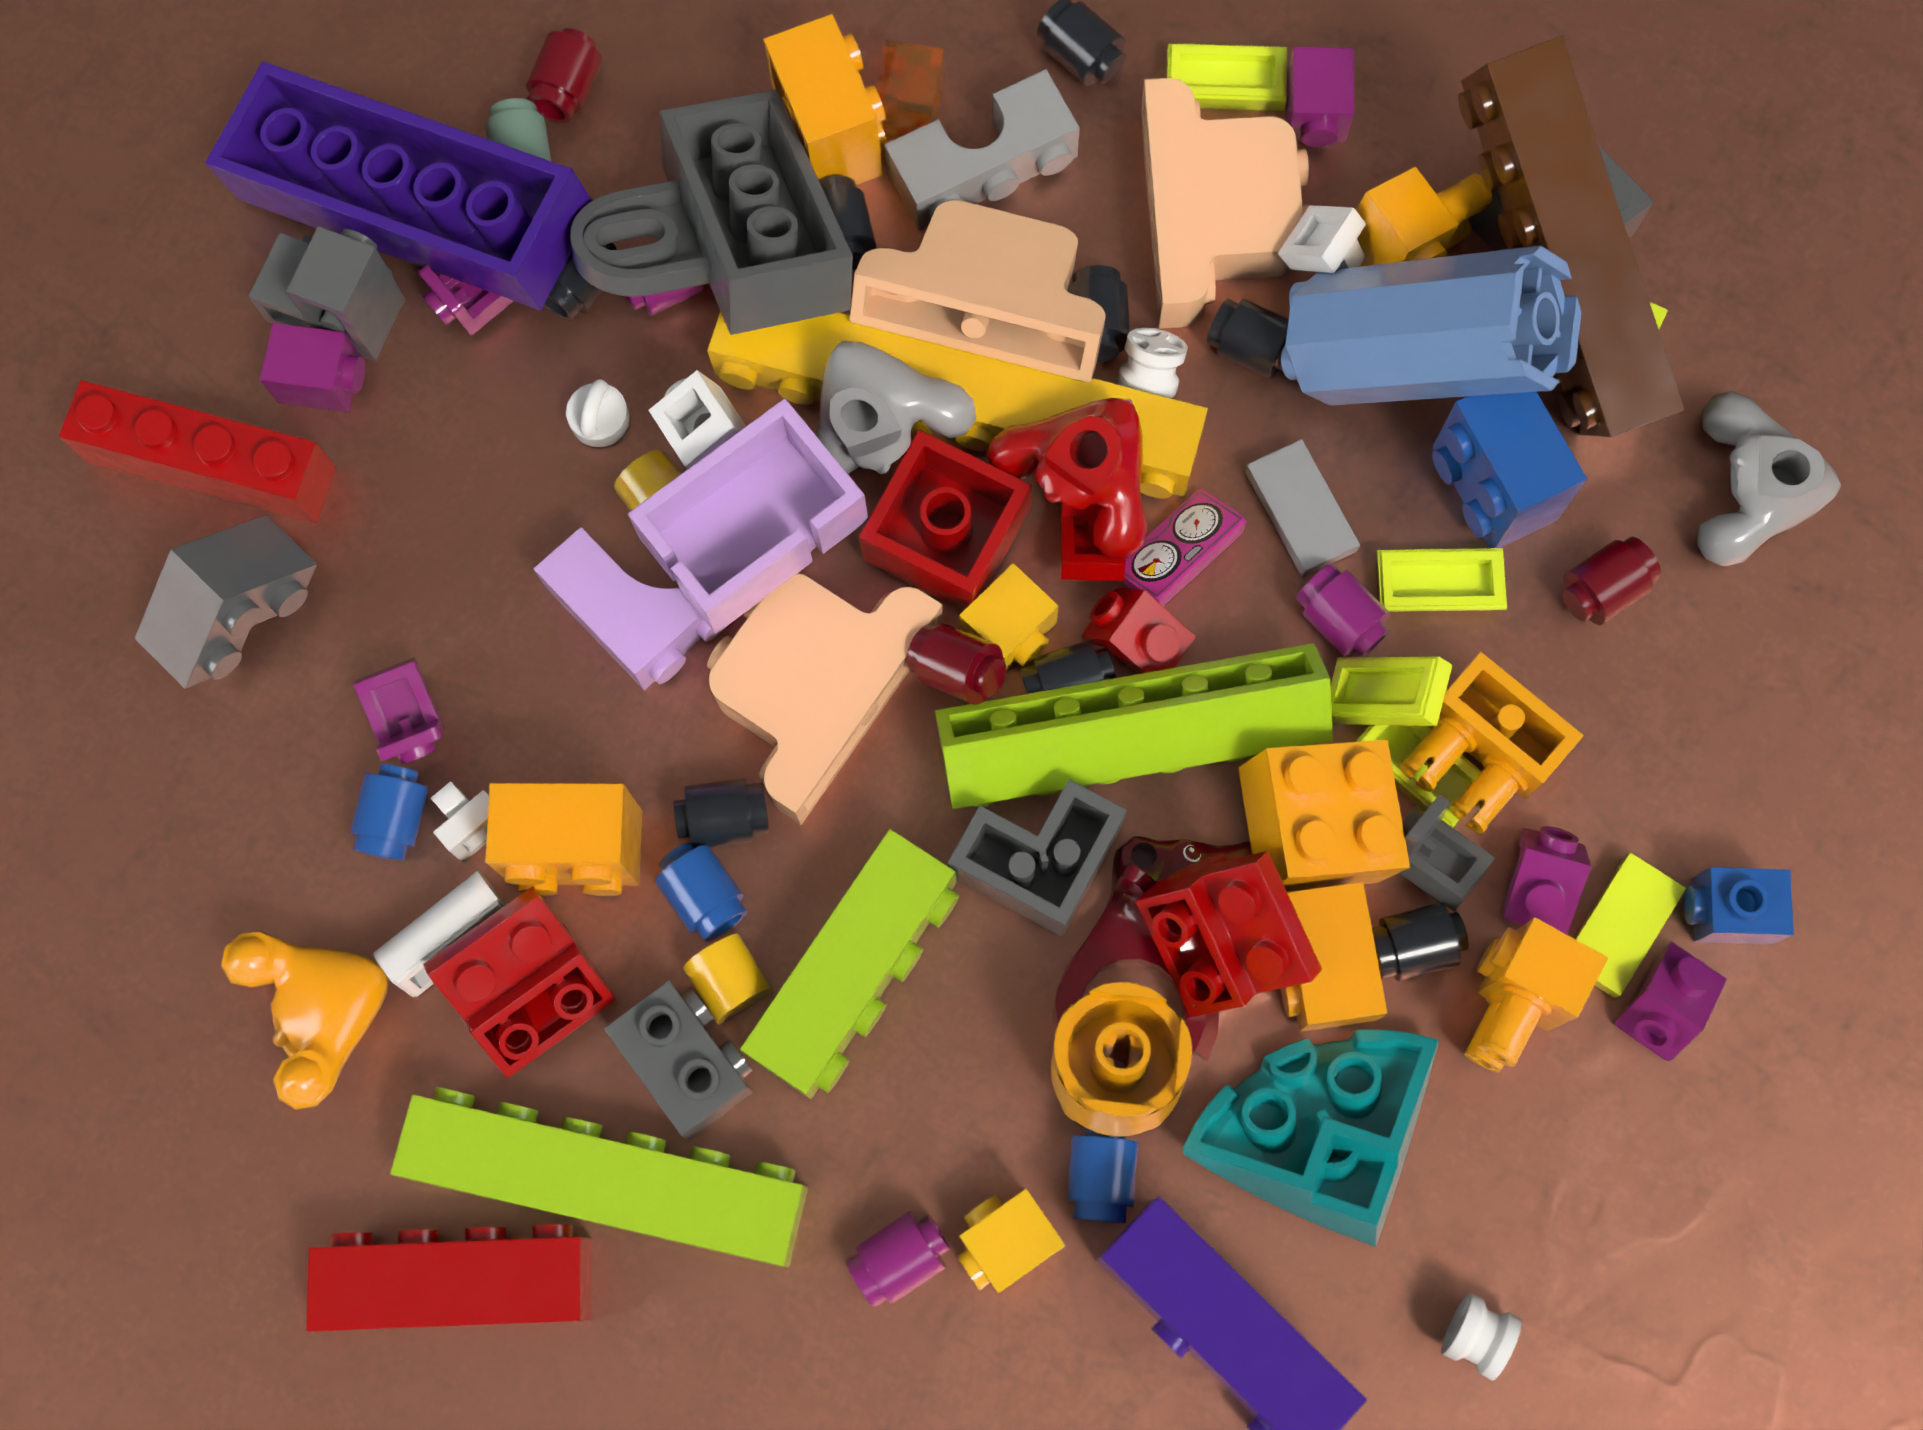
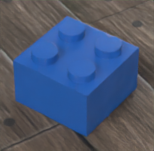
M1537 392L1467 396L1455 402L1432 446L1434 449L1432 453L1433 463L1439 476L1446 484L1450 485L1453 483L1464 502L1462 511L1469 529L1476 537H1484L1489 548H1501L1557 521L1587 481V477Z

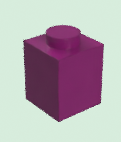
M1293 47L1287 70L1286 122L1293 128L1296 142H1303L1311 147H1326L1334 143H1345L1354 117V48Z
M273 323L260 381L274 399L282 404L349 413L353 392L359 393L364 383L365 362L345 332Z

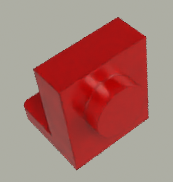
M1063 503L1061 505V580L1124 581L1125 558L1106 557L1093 544V523L1101 509V506L1098 504L1090 505L1085 510H1079Z
M1116 588L1097 601L1090 612L1089 618L1091 622L1082 633V638L1085 640L1090 639L1093 645L1107 647L1136 674L1175 668L1196 638L1192 632L1146 590Z

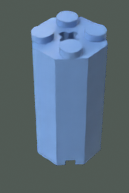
M1542 246L1337 269L1335 273L1317 272L1308 281L1295 283L1290 290V314L1286 344L1281 355V365L1288 379L1298 380L1302 393L1330 406L1552 391L1560 382L1553 378L1556 373L1568 372L1576 363L1582 312L1577 296L1565 297L1560 280L1572 279L1567 262Z

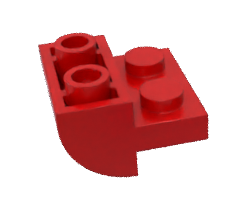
M1268 851L1232 860H1227L1224 853L1204 859L1161 880L1135 901L1190 1018L1244 1007L1257 993L1310 983L1322 971V967Z
M533 886L423 964L428 977L463 1018L470 1034L507 1079L616 1001L608 985L565 924L559 921Z

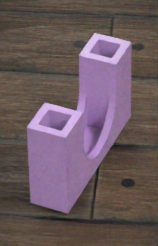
M582 527L575 531L534 568L545 588L644 691L655 681L658 684H662L672 678L686 661L684 654L701 639L705 642L711 641L725 630L724 628L715 635L681 592L680 588H655L642 584L630 577ZM816 545L810 548V552L816 547Z

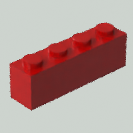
M83 380L79 382L58 436L87 463L315 524L318 521L336 471L335 465L314 441Z
M573 1224L532 1226V1239L506 1240V1227L465 1228V1241L439 1242V1230L436 1229L398 1231V1244L372 1245V1232L331 1233V1247H308L306 1332L592 1320V1238L573 1237Z

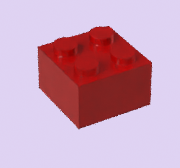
M918 430L859 536L863 561L965 610L989 587L1031 509L1032 485Z

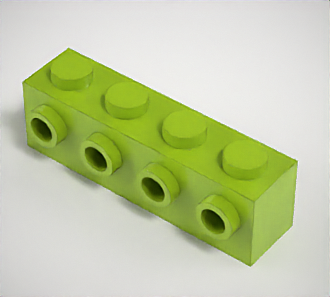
M889 829L740 1050L747 1057L809 1099L813 1098L819 1088L829 1093L849 1064L850 1060L843 1056L842 1053L856 1032L866 1037L883 1014L887 1004L879 998L894 977L903 982L918 962L923 949L916 945L929 923L939 928L957 903L960 895L952 890L957 883L956 872Z

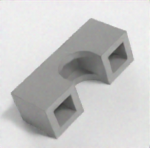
M1047 69L993 94V125L999 137L992 144L984 148L967 149L955 144L946 134L939 119L884 144L887 174L918 231L929 226L935 209L944 202L956 200L977 204L986 199L990 201L1000 200L1013 193L1020 183L1041 173L1044 176H1049L1060 172L1072 162L1073 158L1078 156L1080 127Z

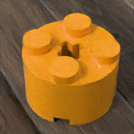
M1127 982L1108 983L1091 990L1088 995L1078 1000L1073 1006L1071 1005L1063 1014L1054 1040L1051 1079L1065 1115L1071 1120L1077 1121L1085 1128L1103 1135L1131 1136L1160 1126L1179 1100L1189 1073L1192 1060V1043L1189 1030L1182 1017L1181 1019L1178 1017L1175 1011L1166 1003L1167 1000L1155 990L1139 984ZM1114 1051L1126 1053V1062L1129 1064L1126 1069L1114 1067L1113 1059H1111Z

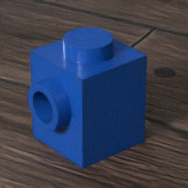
M1710 867L1693 877L1692 885L1687 886L1684 894V916L1688 924L1694 925V942L1773 945L1793 936L1791 871L1789 869Z

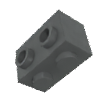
M668 980L604 1028V1030L680 1135L691 1140L753 1093L744 1080L753 1069L730 1039L719 1046L705 1025L712 1021L714 1017L694 989L690 987L681 994Z

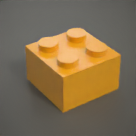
M833 14L764 38L772 89L778 90L818 180L830 176H847L858 185L882 176L881 152L885 150L884 144L887 143V139L881 122L886 120L885 112L875 86L872 84L864 87L859 70L863 69V61L853 35L849 33L842 36Z
M1388 740L1266 748L1238 767L1252 854L1264 851L1269 852L1286 891L1316 889L1363 882L1364 884L1379 883L1410 868Z
M490 783L485 863L505 879V882L518 885V893L520 894L532 886L540 896L557 894V885H583L582 892L584 894L595 896L622 894V885L640 886L643 810L624 784Z

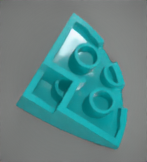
M1356 1030L1349 1040L1314 1045L1310 1039H1304L1287 1045L1265 1056L1261 1068L1244 1079L1235 1088L1226 1085L1221 1089L1194 1124L1183 1146V1154L1214 1174L1287 1212L1336 1233L1376 1247L1415 1129L1439 1040L1414 1033L1392 1030Z

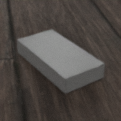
M1302 439L1247 464L1245 474L1302 578L1358 551L1360 543Z

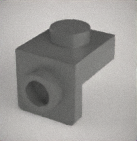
M1439 794L1425 812L1415 806L1403 820L1402 824L1410 868L1399 874L1455 912L1487 872L1495 857L1441 820L1451 801Z

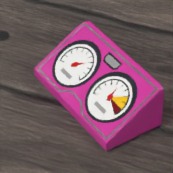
M1199 488L1144 539L1141 548L1125 558L1124 581L1121 582L1128 589L1146 590L1164 607L1243 534L1247 520L1238 511L1202 488Z

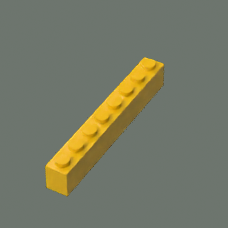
M720 311L707 351L714 374L719 375L723 382L746 390L753 389L755 385L777 390L781 397L793 403L811 405L814 400L821 401L824 371L828 358L835 347L842 341L861 342L899 359L924 376L945 380L961 386L974 400L976 421L966 434L956 437V441L960 445L976 451H988L992 437L1008 426L1037 422L1097 400L1108 398L1131 399L1139 415L1143 434V467L1140 492L1162 499L1170 498L1172 494L1185 497L1208 411L1206 407L1094 378L1089 383L850 322V315L843 313H834L730 335ZM922 420L915 422L911 429V434L915 435L918 430L929 435L932 433Z

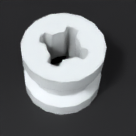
M1137 328L1130 331L1125 344V350L1129 358L1128 362L1120 367L1117 378L1118 385L1173 398L1176 395L1179 378L1175 373L1176 367L1184 363L1188 349L1185 341L1177 335L1156 328Z
M1469 1293L1462 1300L1452 1317L1442 1342L1441 1354L1453 1361L1464 1358L1474 1363L1478 1374L1494 1381L1511 1357L1521 1331L1522 1321L1511 1313L1498 1315L1488 1310L1484 1299Z

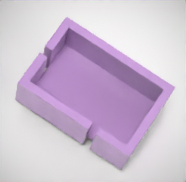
M785 398L628 513L639 539L673 581H677L681 592L715 635L812 563L811 547L816 545L824 554L868 521L863 492Z

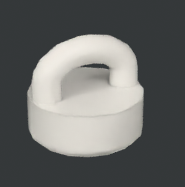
M597 379L593 383L580 387L572 394L566 408V418L573 434L580 442L591 447H606L616 443L624 436L629 427L630 413L623 395L615 387L608 385L603 379Z

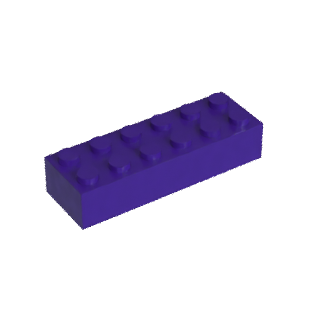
M264 61L261 62L205 162L208 168L241 201L315 228L319 226L341 234L343 229L359 232L377 245V251L421 267L428 265L434 272L540 311L572 252L570 236L572 223L581 209L592 201L574 171L569 167Z

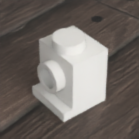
M697 370L688 378L674 383L665 393V397L649 409L650 414L679 459L688 469L746 427L722 388Z

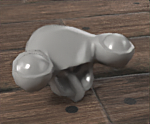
M842 341L832 351L826 364L821 390L819 422L815 435L847 474L859 467L885 474L889 471L890 465L908 450L911 444V429L915 422L922 420L932 432L948 438H954L966 434L976 421L974 400L961 386L945 380L924 376L899 359L873 346L855 341Z
M1729 391L1714 395L1702 409L1703 430L1716 442L1736 445V449L1730 455L1732 463L1731 489L1733 496L1741 505L1738 512L1715 515L1700 525L1697 546L1706 560L1720 566L1743 563L1767 539L1799 525L1818 513L1834 499L1842 487L1835 469L1821 456L1818 450L1784 429L1752 398Z

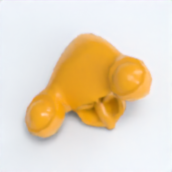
M263 931L240 934L224 949L221 968L230 983L246 987L274 984L277 989L274 999L270 1004L275 1029L273 1043L277 1047L283 1048L289 1058L282 1061L273 1078L278 1099L294 1109L316 1107L332 1092L344 1064L380 1010L388 992V976L377 962L359 954L330 948L297 946Z

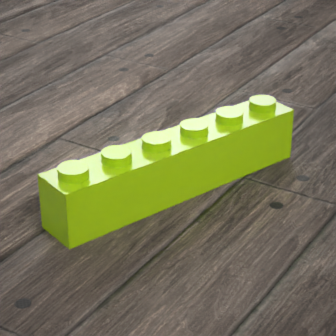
M1314 643L984 701L976 705L968 704L935 710L944 769L953 809L969 806L979 807V805L983 807L997 801L1030 795H1050L1063 790L1068 780L1081 786L1097 783L1111 784L1125 778L1159 772L1173 773L1183 768L1220 761H1239L1248 756L1257 755L1266 748L1315 745L1333 741L1330 676Z
M436 1087L433 1099L416 1095L411 1097L390 1175L783 1267L790 1266L808 1190L804 1185L793 1183L796 1171L794 1169L760 1161L756 1162L754 1174L728 1168L731 1158L729 1154L692 1146L689 1159L664 1153L667 1140L630 1131L627 1133L625 1144L600 1138L602 1125L565 1116L563 1117L561 1129L536 1123L538 1110L505 1102L499 1103L497 1114L472 1109L475 1096Z

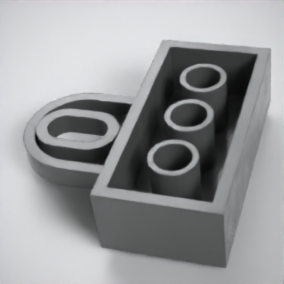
M778 90L660 111L662 167L668 182L603 195L583 207L571 226L570 236L574 265L580 275L591 285L605 292L621 296H647L709 283L730 335L851 310L853 255ZM643 236L660 239L652 244L622 250L603 248L604 245L612 242Z

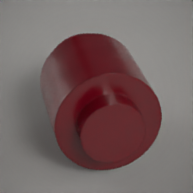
M565 28L562 31L548 33L526 83V89L529 92L526 100L533 102L537 107V112L545 119L553 122L568 123L571 121L573 114L581 112L602 63V56L595 48L594 40L579 30Z
M1629 537L1625 541L1614 540L1564 574L1565 589L1562 591V598L1568 610L1578 620L1583 622L1589 620L1596 625H1603L1650 593L1653 589V582L1661 577V567L1654 553L1640 539Z
M940 624L936 627L933 625L922 627L913 637L907 653L908 668L917 675L921 683L974 705L980 704L988 697L996 694L1001 688L1006 675V665L1003 661V653L999 645L948 624Z

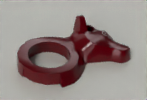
M1133 836L1119 847L1113 859L1112 888L1106 908L1082 946L1066 966L1057 988L1053 1009L1055 1034L1063 1014L1071 1005L1073 1006L1078 1000L1083 998L1087 986L1100 972L1118 964L1139 963L1158 970L1173 984L1182 1003V1019L1190 1033L1192 1057L1196 1054L1208 1061L1218 1035L1219 1012L1190 1018L1135 901L1161 880L1204 859L1223 853L1227 860L1252 855L1250 842L1217 846L1187 839L1157 841L1142 836ZM1113 1059L1114 1067L1126 1069L1129 1065Z

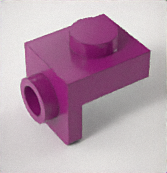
M428 265L418 271L419 275L431 288L429 292L422 296L446 325L457 319L471 336L513 302V300L442 274L437 276Z
M416 658L355 680L353 686L378 741L376 751L381 761L397 756L400 763H407L419 759L436 749L433 741L442 737L445 726Z
M1543 826L1540 832L1522 828L1518 840L1521 852L1501 908L1503 919L1523 925L1535 917L1567 935L1591 868L1586 847L1578 843L1579 838L1560 828Z
M1671 941L1658 954L1637 997L1620 1013L1616 1026L1662 1059L1672 1061L1704 1030L1727 979Z

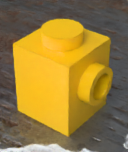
M1012 563L959 615L960 630L999 645L1003 653V661L1006 665L1007 673L1017 662L1023 668L1033 662V658L1038 657L1049 643V639L1045 635L1057 624L1059 606Z
M1025 1189L1004 1205L995 1194L963 1217L970 1229L959 1236L967 1249L957 1255V1258L979 1290L991 1282L999 1294L1066 1245L1028 1190Z

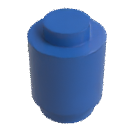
M380 764L378 774H364L350 831L351 834L356 835L353 851L397 861L405 860L407 847L415 846L428 793L427 786L416 783L419 772L399 766Z
M690 842L684 843L669 852L659 862L658 865L662 872L656 878L655 884L690 933L698 932L704 942L712 941L723 935L746 916L747 910L740 902L744 896L708 845L693 848Z
M1087 1128L1085 1136H1072L1067 1201L1073 1202L1072 1219L1126 1224L1127 1207H1134L1138 1142L1125 1140L1126 1136L1103 1135Z

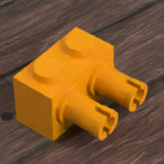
M1415 166L1367 191L1356 209L1357 213L1366 223L1357 238L1365 254V259L1360 267L1446 257L1447 250L1467 240L1466 237L1470 236L1471 225L1468 218L1488 208L1487 205L1491 204L1492 193L1486 186L1483 177L1477 173H1472L1466 178L1435 193Z
M1480 652L1445 692L1437 726H1434L1406 759H1403L1399 767L1405 776L1411 779L1422 765H1427L1428 769L1415 784L1425 791L1432 792L1439 780L1463 752H1468L1484 766V770L1460 798L1450 805V810L1461 821L1474 806L1477 807L1478 811L1465 826L1475 833L1483 834L1490 822L1515 793L1526 800L1547 780L1584 735Z
M1535 917L1517 930L1509 927L1501 939L1495 937L1491 941L1477 966L1476 971L1485 976L1477 994L1486 998L1490 1005L1464 1055L1477 1065L1495 1073L1501 1072L1504 1065L1515 1066L1535 1026L1547 1032L1578 1018L1608 957Z

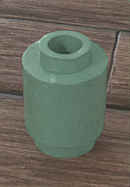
M511 98L499 101L490 108V118L485 123L488 140L551 161L545 119L537 112V107L533 102L521 98Z

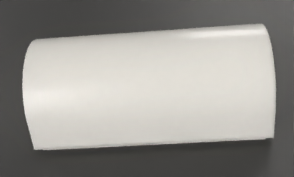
M476 871L373 952V955L393 984L410 996L417 997L434 984L428 977L423 964L503 908L507 903L483 874Z

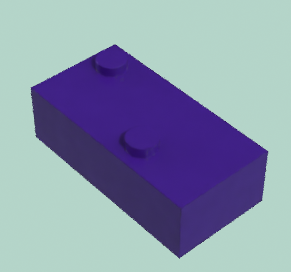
M1159 1196L1149 1201L1095 1259L1157 1320L1151 1330L1179 1358L1182 1359L1189 1352L1254 1416V1419L1246 1426L1249 1430H1341L1367 1401L1334 1366Z

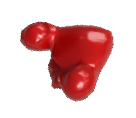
M1108 398L1093 401L1037 422L1008 426L992 437L986 455L990 465L1019 479L1029 477L1036 469V481L1043 488L1044 496L1049 502H1061L1079 510H1085L1090 505L1095 504L1101 506L1093 523V544L1106 557L1127 558L1143 546L1148 530L1140 493L1143 467V434L1139 415L1131 399Z

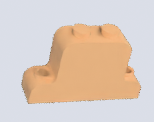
M1174 78L1145 79L1141 103V119L1158 328L1187 327L1198 321L1204 311L1205 304H1214L1215 280L1279 277L1291 270L1279 256L1278 252L1311 205H1302L1301 186H1307L1308 155L1306 149H1297L1293 128L1281 118L1254 117L1204 120L1201 118L1199 101L1194 99L1191 89L1184 82Z
M954 200L944 202L935 209L917 251L903 252L889 248H878L870 250L862 256L854 273L850 322L1090 383L1096 367L1106 315L1103 308L1096 302L1067 292L1071 283L1078 247V239L1071 230L1060 225Z
M797 573L746 611L743 616L747 620L733 639L729 636L724 637L711 653L707 662V668L711 670L709 685L719 708L725 715L775 747L761 767L758 777L764 781L774 806L798 824L802 825L910 671L907 665V653L915 634L926 625L936 627L943 624L942 604L919 589L904 587L892 593L887 592L878 601L871 613H863L809 577Z

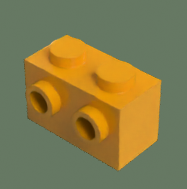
M1358 882L1288 892V896L1322 967V971L1310 983L1281 988L1286 1016H1297L1299 1032L1377 1021L1386 1015L1387 1008L1364 883Z

